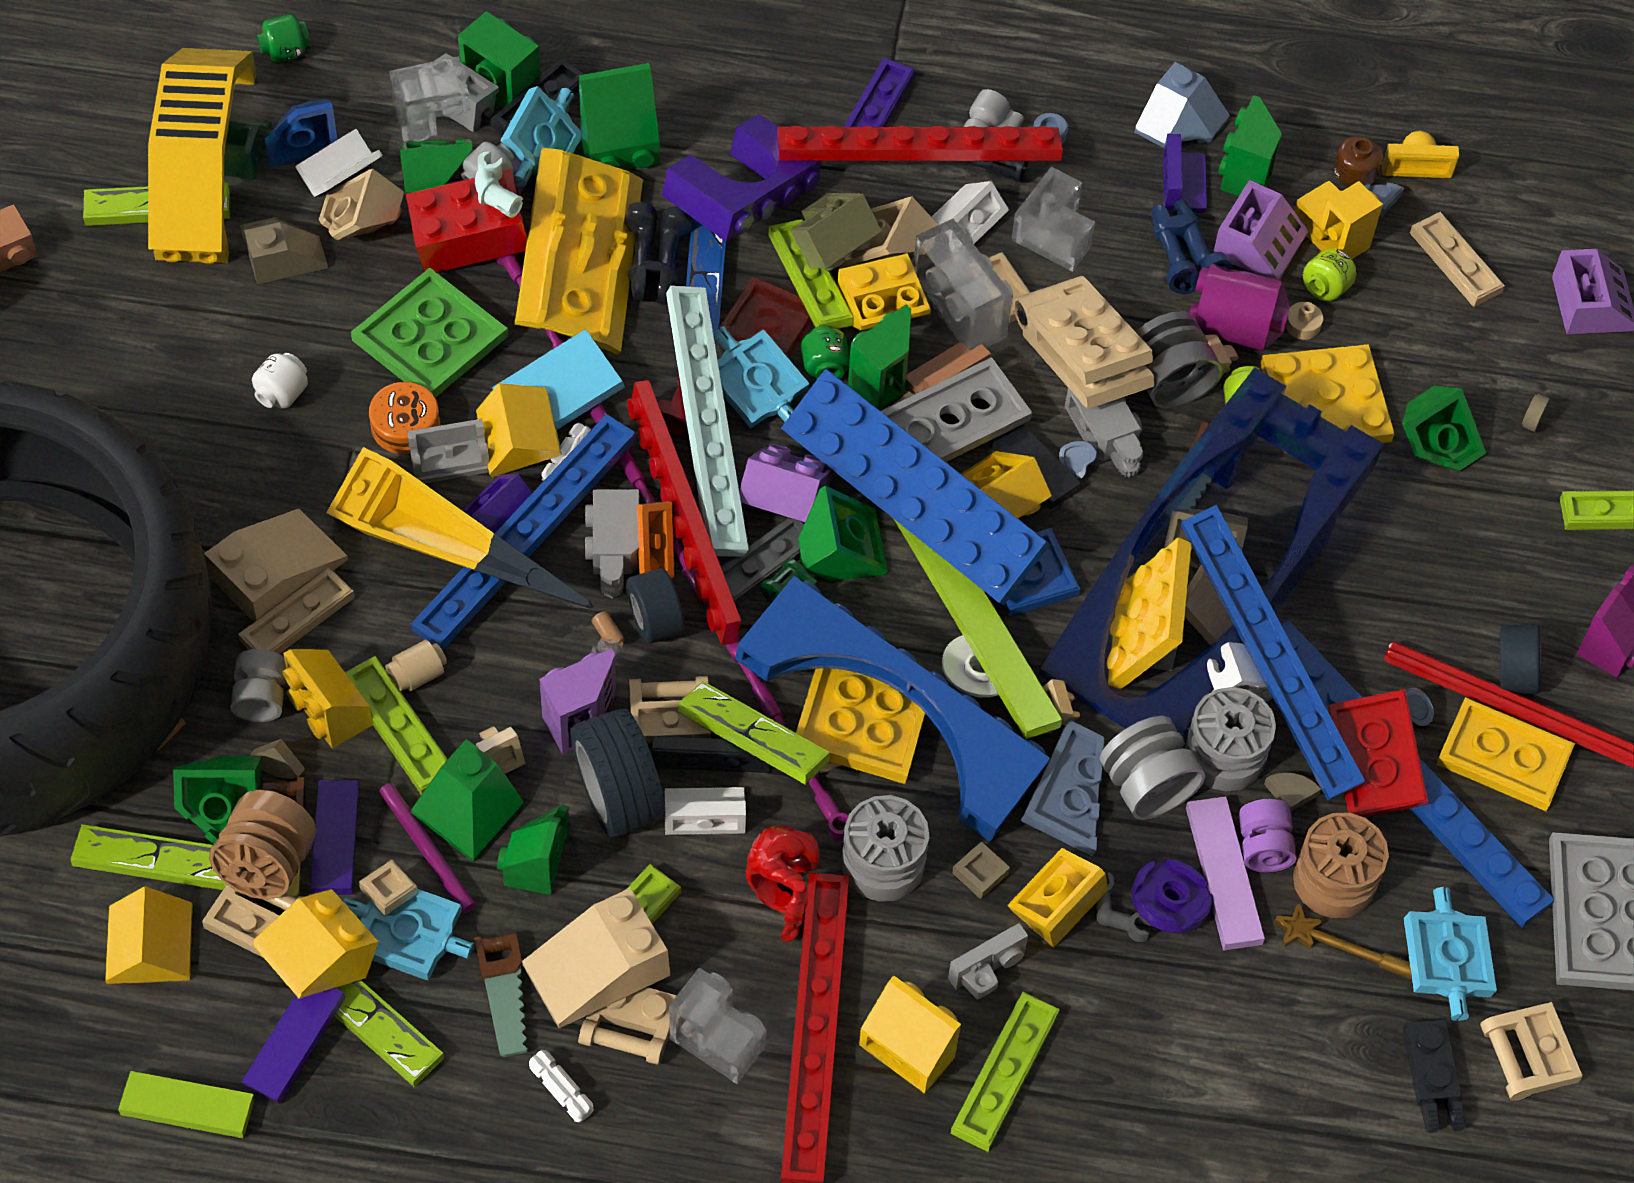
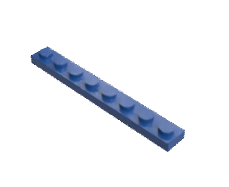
M606 414L495 534L529 558L637 441L636 433ZM463 567L410 624L412 632L422 639L428 640L431 645L437 643L443 651L507 581Z
M1218 506L1210 507L1182 521L1181 527L1186 537L1191 542L1194 552L1327 801L1362 785L1365 780Z

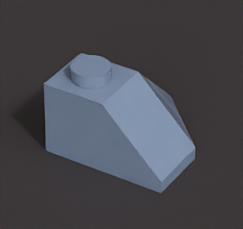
M1174 62L1157 83L1135 127L1134 133L1163 148L1167 133L1181 134V142L1197 140L1198 144L1213 141L1228 122L1230 115L1205 77Z

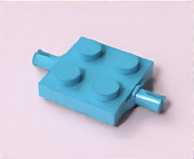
M538 86L527 91L500 140L520 162V166L513 176L514 180L517 181L516 185L526 186L531 174L537 178L542 148L574 153L581 140V130L572 122L566 110L574 98V93H570L571 90L562 88L555 101L550 99Z
M725 326L720 327V331L719 329L716 330L713 337L725 350L722 357L717 360L723 397L750 429L767 417L776 414L786 422L794 411L790 403L808 390V381L764 329L750 339L736 342Z
M1440 887L1433 890L1435 911H1409L1404 917L1414 993L1440 994L1448 997L1451 1019L1463 1021L1469 1018L1466 997L1490 998L1497 991L1486 917L1470 916L1454 911L1452 909L1450 889Z
M417 889L418 894L384 916L371 901L366 905L348 897L343 899V902L379 941L372 961L429 981L438 960L446 951L464 957L467 960L473 953L475 945L473 942L453 936V929L462 912L461 904Z

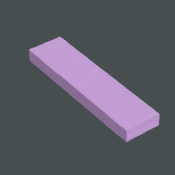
M1226 796L1188 802L1186 811L1202 872L1208 883L1207 890L1209 891V896L1212 894L1213 902L1211 906L1223 951L1263 945L1265 938Z

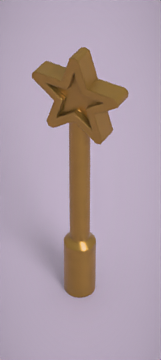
M1299 904L1296 905L1292 917L1277 916L1275 919V924L1286 932L1282 942L1284 947L1299 941L1306 948L1311 949L1314 943L1312 939L1377 963L1384 970L1412 979L1409 961L1388 953L1379 954L1316 930L1320 927L1321 920L1305 918L1302 907Z

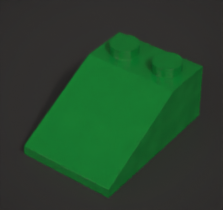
M645 63L579 75L581 141L585 157L623 170L646 168L651 165L660 164V141L650 64Z

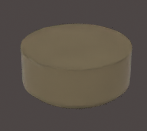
M1535 394L1522 422L1524 428L1533 432L1536 431L1550 398L1541 394Z

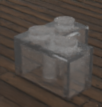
M459 56L389 71L393 104L403 142L409 140L423 141L432 135H437L436 117H455L464 111L470 110L469 92Z
M1051 167L1015 213L1011 240L1073 272L1091 249L1095 221L1076 212L1079 205L1082 182Z
M698 968L669 1005L670 1040L736 1084H738L766 1047L767 1030L764 1028L763 1023L753 1014L748 1012L742 1014L733 1008V989H731L729 982L717 973L709 974Z

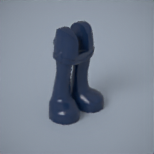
M1184 199L1174 202V216L1170 217L1163 204H1157L1152 207L1151 215L1154 226L1152 230L1157 240L1162 243L1170 264L1166 273V279L1172 291L1179 294L1195 292L1202 267L1209 268L1211 263L1233 270V264L1227 254L1223 252L1210 254L1199 227L1200 219L1194 214ZM1179 241L1186 242L1194 263L1186 259Z

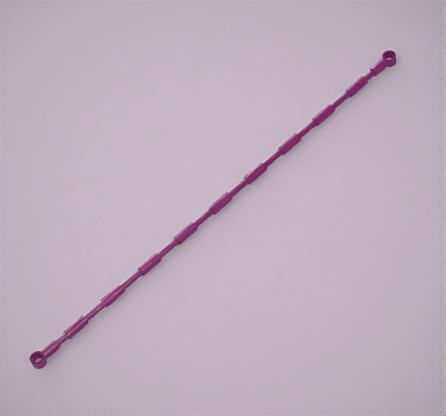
M516 254L495 258L499 265L505 266L513 282L520 287L523 268L518 262ZM544 329L553 343L552 349L565 342L560 339L557 332ZM602 403L588 410L596 424L607 414ZM627 450L618 460L631 485L639 489V493L645 503H656L645 484L646 479L630 451ZM673 533V551L683 566L682 572L697 596L695 589L696 577L693 570H689L686 567L683 555L684 549ZM737 636L736 643L726 644V648L733 660L740 664L753 687L751 691L766 717L788 728L782 719L783 713L767 685L760 681L757 674L735 659L738 643L740 642ZM817 773L806 784H810L816 795L815 801L828 821L829 836L835 841H843L844 830H836L833 826L836 824L846 825L848 815L841 813L829 791H824L818 780L819 774Z

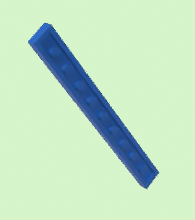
M1290 621L1282 625L1327 711V705L1362 698ZM1420 759L1429 805L1410 808V810L1521 928L1525 927L1549 909L1554 898Z

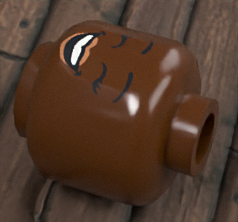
M1351 136L1345 139L1338 147L1333 170L1336 178L1348 187L1358 181L1364 186L1372 184L1378 177L1383 154L1381 147L1372 139L1364 136Z

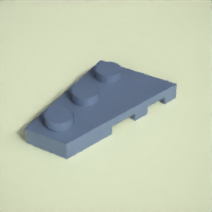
M1068 720L1021 819L1022 822L1090 856L1094 855L1097 847V837L1095 835L1096 821L1099 818V783L1102 776V764L1099 758L1104 748L1103 736Z

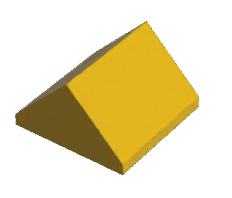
M499 383L476 410L477 417L482 419L484 426L485 443H487L489 455L488 470L491 477L562 455L550 397L545 387Z
M1061 848L1007 906L1054 948L1108 891L1106 874L1100 867Z
M144 886L110 905L106 983L122 984L190 980L192 902Z

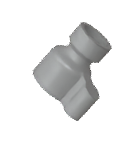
M987 89L982 90L978 94L970 108L969 114L971 119H968L963 127H1020L1024 117L1010 109L1009 102L1004 96L996 91Z

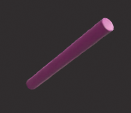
M388 783L384 785L379 792L453 900L461 904L462 913L467 914L476 907L473 898L421 823L411 813V809L394 784Z

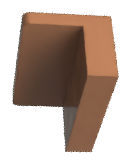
M960 342L906 375V384L917 394L989 359L991 353L983 344L969 350Z

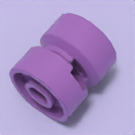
M1261 799L1245 804L1239 811L1241 834L1244 837L1242 847L1246 867L1257 872H1276L1291 867L1296 862L1297 856L1295 839L1291 834L1293 822L1289 804L1276 799Z

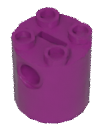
M1211 263L1209 268L1202 267L1195 291L1202 292L1200 302H1193L1189 313L1194 315L1204 335L1217 334L1218 338L1225 342L1264 351L1283 334L1290 303L1281 280L1246 271L1227 269Z

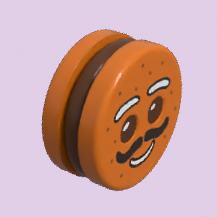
M412 382L393 383L381 389L373 397L369 406L371 432L375 441L383 449L391 453L410 454L407 431L440 426L436 398L427 388Z

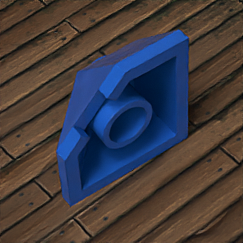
M328 99L309 101L293 105L265 139L270 168L304 161L338 140L331 101Z

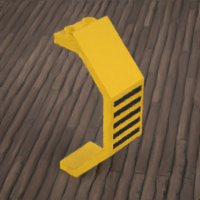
M181 48L162 63L148 143V249L153 250L155 260H165L168 262L192 261L206 264L214 262L228 263L229 246L224 226L225 145L235 84L255 85L256 70L252 51Z

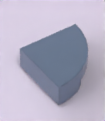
M1389 182L1386 185H1365L1369 191L1377 195L1379 201L1383 204L1380 212L1382 217L1402 196L1404 190L1403 187Z

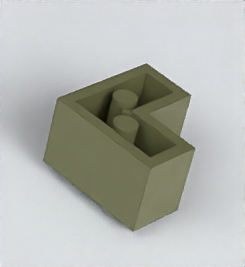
M863 193L826 194L801 212L805 220L790 230L809 268H825L826 271L843 264L845 261L843 257L850 252H857L871 245V238L882 231Z

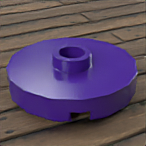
M1166 859L1165 863H1156V861L1147 863L1139 870L1131 889L1133 905L1139 915L1152 926L1166 932L1185 933L1195 930L1205 921L1213 902L1212 894L1209 896V891L1206 888L1208 883L1205 878L1192 866L1178 860Z

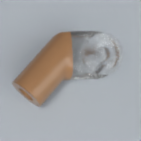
M602 611L592 619V624L601 638L596 647L592 646L591 653H601L612 648L616 660L624 644V636L607 611Z

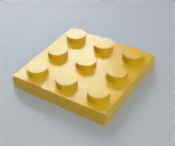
M1369 344L1262 355L1260 364L1262 372L1269 376L1272 383L1274 399L1272 409L1284 454L1392 442L1394 431Z
M1178 537L1165 549H1161L1149 562L1141 565L1126 581H1122L1117 586L1114 593V602L1116 603L1115 618L1110 627V634L1113 636L1112 648L1107 658V668L1109 669L1108 685L1118 689L1124 688L1182 643L1191 542Z
M815 669L796 733L829 751L830 762L905 784L925 712L907 696L877 679L846 670Z

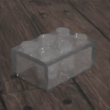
M952 218L916 235L913 267L926 299L959 342L963 343L969 350H972L980 344L987 348L1007 338L1013 299L1012 288L1006 280H1001L996 274L990 259L985 254H981L974 246L969 232L961 229Z

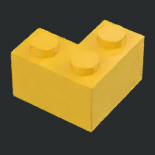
M1327 181L1297 199L1294 212L1307 228V237L1321 251L1335 248L1345 252L1353 259L1370 248L1383 204L1379 201L1377 195L1369 191L1360 181L1343 191L1339 190L1330 181Z

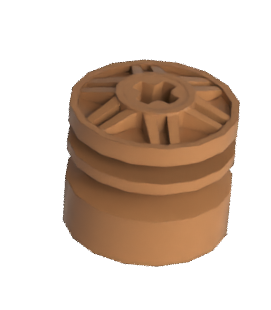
M266 790L247 792L237 802L228 819L227 826L222 829L219 839L212 846L209 861L218 877L237 892L252 898L265 900L280 898L290 888L292 879L298 873L300 863L305 860L316 838L317 828L309 813L291 798Z
M1332 813L1319 818L1308 829L1293 872L1294 887L1302 902L1315 913L1330 918H1349L1362 912L1372 902L1389 858L1387 841L1379 828L1364 817L1352 813Z

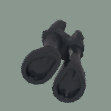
M644 202L630 204L626 209L625 219L627 226L635 237L634 261L628 271V276L631 279L633 300L642 302L647 284L645 280L659 281L657 284V303L667 304L666 293L670 286H673L678 281V274L675 271L677 247L679 241L690 232L693 218L678 206L669 207L664 210L660 223L658 261L654 262L651 261L658 217L656 208Z

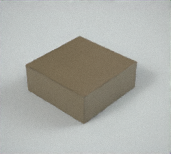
M980 842L953 866L952 874L982 899L1009 875L1010 867L983 842Z

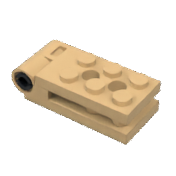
M1084 276L1014 298L1015 316L1023 330V336L1086 409L1154 387V375L1145 366L1153 362L1152 349Z

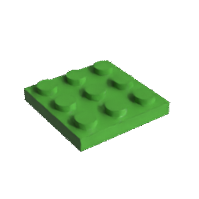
M428 268L352 330L351 337L353 342L403 382L422 385L436 398L508 337V328L434 270Z

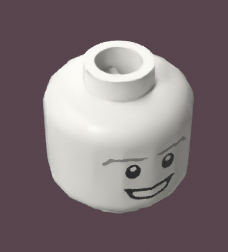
M289 353L270 355L252 377V384L256 390L254 393L256 399L268 408L273 406L278 408L290 407L308 385L305 365L297 357Z

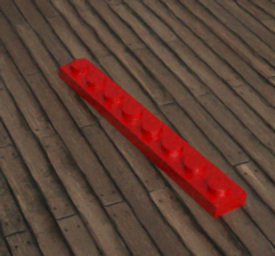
M791 126L778 127L779 161H1061L1063 153L1058 127Z
M649 380L635 382L632 398H629L627 401L628 413L631 420H636L638 424V437L641 448L643 450L647 449L650 456L649 466L652 477L658 479L661 485L662 502H672L673 533L676 539L682 540L686 567L689 570H693L696 577L695 589L699 600L705 601L708 609L707 621L709 628L712 632L716 631L721 645L736 643L741 619Z
M809 872L808 905L805 909L781 1183L824 1182L849 876Z

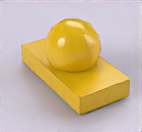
M1421 130L1411 132L1406 136L1402 144H1388L1382 164V173L1385 176L1452 178L1459 158L1458 146H1438L1434 137L1427 132Z

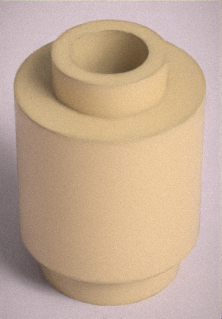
M425 639L393 656L392 662L386 664L385 667L388 675L400 692L406 689L413 691L444 674L443 665L447 663V660L437 643L431 645Z

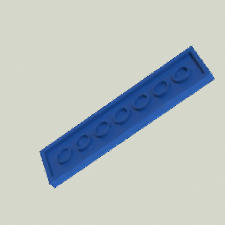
M827 369L822 372L781 427L783 431L1002 605L1006 604L1051 545Z

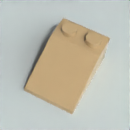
M300 509L234 531L204 553L210 579L253 622L329 567L334 571L348 560V556Z
M631 888L591 906L522 961L526 972L558 1028L670 976L668 950Z

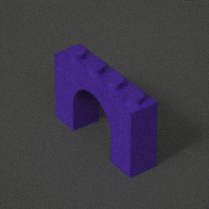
M757 114L736 127L730 155L760 175L763 181L745 183L728 179L690 154L668 167L662 196L724 241H728L739 233H745L751 225L759 220L767 219L775 210L783 205L791 204L796 197L805 191L813 190L820 180L819 170L822 161H779L778 127L762 115Z

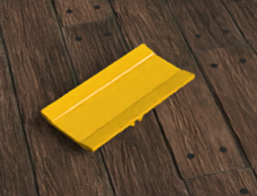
M542 148L517 305L516 325L538 329L544 328L571 337L586 329L598 347L617 355L620 354L630 285L628 271L630 266H632L635 237L626 224L625 214L630 204L640 202L642 178L627 170L567 151Z

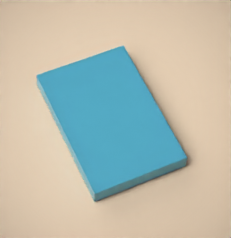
M586 329L500 382L504 384L545 387L549 393L557 430L625 387L621 378Z

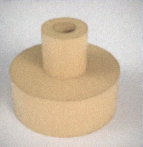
M1310 302L1295 303L1289 309L1285 327L1289 334L1295 338L1302 340L1312 339L1320 332L1323 314L1316 305Z

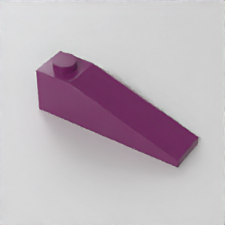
M1634 565L1629 567L1622 581L1615 585L1595 614L1577 652V655L1616 678L1625 665L1631 669L1634 667Z

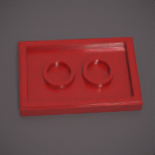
M1405 689L1327 705L1330 717L1365 780L1362 785L1344 793L1348 813L1369 817L1429 805Z

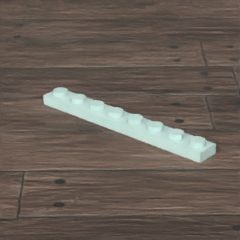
M670 286L666 296L702 520L716 556L744 557L749 549L706 288Z

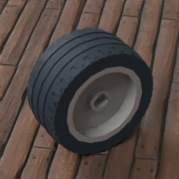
M628 709L610 711V713L607 712L599 715V717L596 716L587 721L584 720L571 727L572 748L584 789L594 813L608 837L625 835L665 818L666 809L663 791L653 758L637 721Z

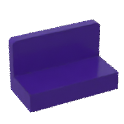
M1167 133L1163 151L1164 206L1167 211H1174V202L1184 199L1193 212L1204 213L1207 208L1205 154L1181 152V134Z
M502 474L492 481L462 511L495 534L532 492L519 474Z

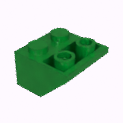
M1253 95L1248 108L1241 107L1235 121V127L1238 129H1236L1235 133L1230 131L1227 136L1223 152L1228 153V155H1224L1218 170V174L1223 176L1220 190L1236 196H1240L1249 180L1267 188L1272 177L1282 136L1281 131L1263 101Z
M907 304L896 312L891 311L887 313L876 326L868 331L860 332L851 342L848 386L880 411L905 394L911 308Z

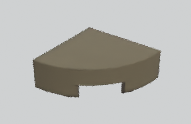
M282 739L258 747L250 754V756H261L262 770L275 777L284 779L297 778L305 769Z
M1277 773L1267 777L1264 783L1276 800H1282L1289 804L1291 812L1318 797L1321 792V788L1315 782L1296 773Z

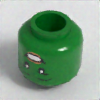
M293 14L265 20L262 24L263 33L257 34L261 54H269L270 59L276 64L302 58L306 53V48L311 46L304 20L298 21L297 17Z
M823 325L814 328L803 338L801 352L807 374L818 379L822 372L827 369L839 379L842 378L849 369L850 349L845 333Z

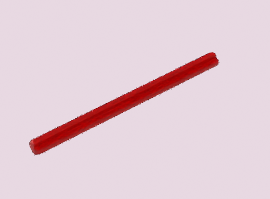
M1396 641L1390 643L1385 653L1384 660L1389 664L1634 768V743L1518 693L1503 690L1499 685Z

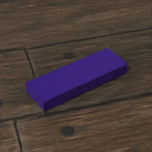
M883 57L843 127H886L914 79L915 69Z
M318 780L315 820L317 834L313 847L310 888L312 894L332 889L337 895H353L360 791L359 781Z
M332 988L300 999L295 995L241 1082L246 1087L280 1104L345 1000V994L336 988Z

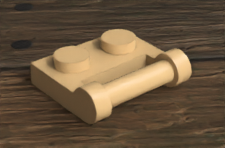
M698 676L695 681L641 683V679H629L631 714L637 721L647 744H653V736L711 738L710 730L678 712V702L681 700L642 702V698L684 697L702 681L708 683V676Z
M226 885L203 919L204 929L263 957L253 946L254 939L276 920L279 915L241 897L242 893ZM285 893L280 898L265 901L286 910L298 898Z
M645 987L587 1015L580 1030L578 1043L590 1047L593 1043L646 1057V1062L659 1065L680 1004V996ZM602 1021L653 1035L654 1037L651 1041L600 1028L599 1024Z
M1552 1002L1492 1016L1481 1022L1480 1026L1484 1036L1491 1039L1507 1079L1508 1085L1506 1090L1510 1100H1521L1532 1094L1579 1083L1583 1075ZM1515 1029L1534 1076L1523 1077L1506 1031Z

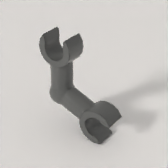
M1109 872L1106 878L1108 891L1096 902L1098 923L1103 926H1111L1127 931L1129 937L1136 942H1146L1149 933L1137 929L1135 924L1151 926V924L1143 919L1138 912L1131 916L1113 910L1110 894L1114 886V877Z

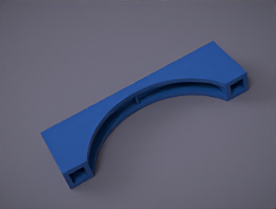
M793 576L738 643L735 659L765 681L800 670L838 669L860 673L877 679L907 696L926 713L939 729L953 756L960 786L958 820L989 842L993 840L1044 772L1050 760L1045 755L1043 748L1036 742L1024 740L1013 732L1012 727L1005 720L990 716L981 709L979 703L967 694L961 695L955 691L939 673L929 672L917 664L916 659L911 653L901 648L896 649L885 641L881 632L874 627H865L853 618L852 613L845 606L838 603L833 604L823 597L821 591L811 582H802Z

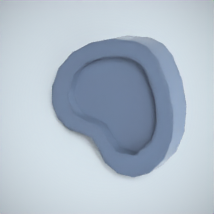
M1070 442L1060 449L1059 460L1077 480H1081L1087 474L1088 465L1097 459L1098 452L1088 442Z
M1418 688L1406 690L1412 722L1419 726L1428 725L1434 716L1433 705L1429 697Z

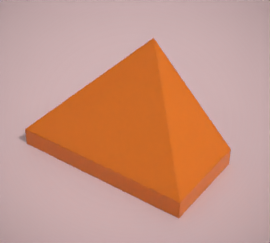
M672 502L638 504L640 574L662 568L667 571L671 578H674Z

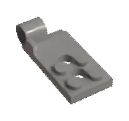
M992 357L881 411L945 462L1030 421L1032 411ZM976 398L986 400L990 407L978 409L972 405L971 400ZM945 413L952 414L959 419V422L947 424L941 420L940 416Z

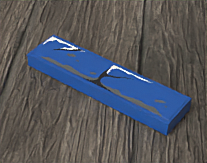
M693 218L686 287L706 288L714 334L719 329L726 241Z

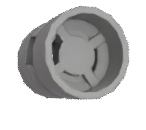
M265 649L245 650L238 654L235 661V684L232 687L230 704L231 712L237 717L253 722H267L280 717L284 699V691L281 685L285 684L282 671L286 669L285 659L282 655Z

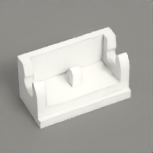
M1228 642L1221 646L1222 658L1225 661V669L1222 672L1219 671L1218 663L1215 659H1208L1207 670L1214 690L1237 687L1250 690L1264 699L1265 702L1272 699L1244 644Z

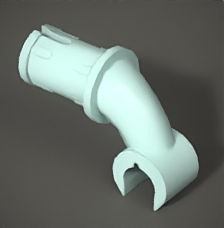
M491 151L483 152L478 156V171L475 176L478 202L482 205L488 204L508 217L513 218L521 210L523 198L499 185L498 180L502 177V157L496 163L491 164Z

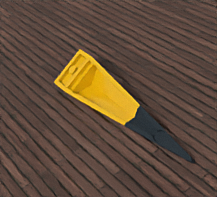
M365 447L362 448L326 512L333 518L366 535L586 608H594L592 602L406 470Z

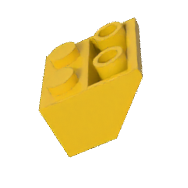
M908 253L842 268L838 271V288L853 315V326L859 330L873 328L887 313L891 311L896 312L906 304L911 308V318L928 315L931 312Z
M290 649L283 653L286 669L282 672L290 686V689L287 690V695L297 711L304 709L310 717L307 719V722L317 739L324 737L333 749L373 726L370 706L329 650Z
M893 976L861 1028L859 1046L925 1094L955 1058L961 1024L949 1009L944 1006L937 1007L924 998V994L916 985L908 981L902 982Z

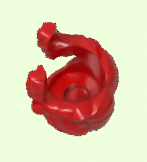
M778 825L764 829L753 842L747 858L746 880L761 902L785 915L784 921L786 923L781 934V940L791 942L799 934V927L803 923L804 909L808 905L807 884L799 873L810 872L817 868L820 860V850L812 834L797 831V829L786 825ZM777 883H782L791 888L793 895L791 896L790 893L782 891L777 886Z

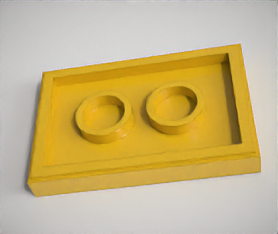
M1465 697L1436 765L1547 811L1575 743Z

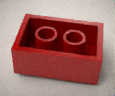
M512 170L502 171V177L498 180L499 185L519 195ZM475 178L406 194L415 246L424 272L431 268L437 273L526 251L528 235L522 208L515 217L510 218L493 206L480 204L478 202Z

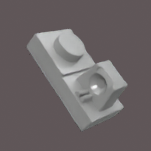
M1018 923L954 959L950 963L948 980L955 990L965 986L977 1000L993 992L998 987V980L993 971L1001 966L1009 968L1023 958L1028 934Z

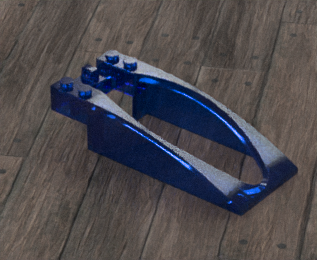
M1254 367L1141 516L1041 666L1039 674L1048 680L1064 681L1067 692L1072 693L1076 698L1125 729L1149 717L1163 715L1170 717L1177 732L1183 738L1191 727L1196 706L1205 695L1214 690L1207 670L1208 659H1215L1218 663L1219 671L1222 672L1225 669V661L1222 658L1221 646L1228 642L1244 643L1235 626L1232 625L1200 656L1156 689L1141 696L1131 698L1115 695L1107 685L1104 673L1105 651L1115 609L1133 564L1171 517L1172 510L1177 509L1203 474L1209 476L1212 481L1225 489L1232 486L1240 460L1260 436L1317 470L1310 480L1295 522L1294 531L1296 532L1275 573L1263 589L1272 609L1276 613L1327 545L1337 518L1374 470L1384 444L1353 425L1347 431L1342 430L1322 418V411L1311 404L1305 408L1285 396L1284 393L1287 386Z

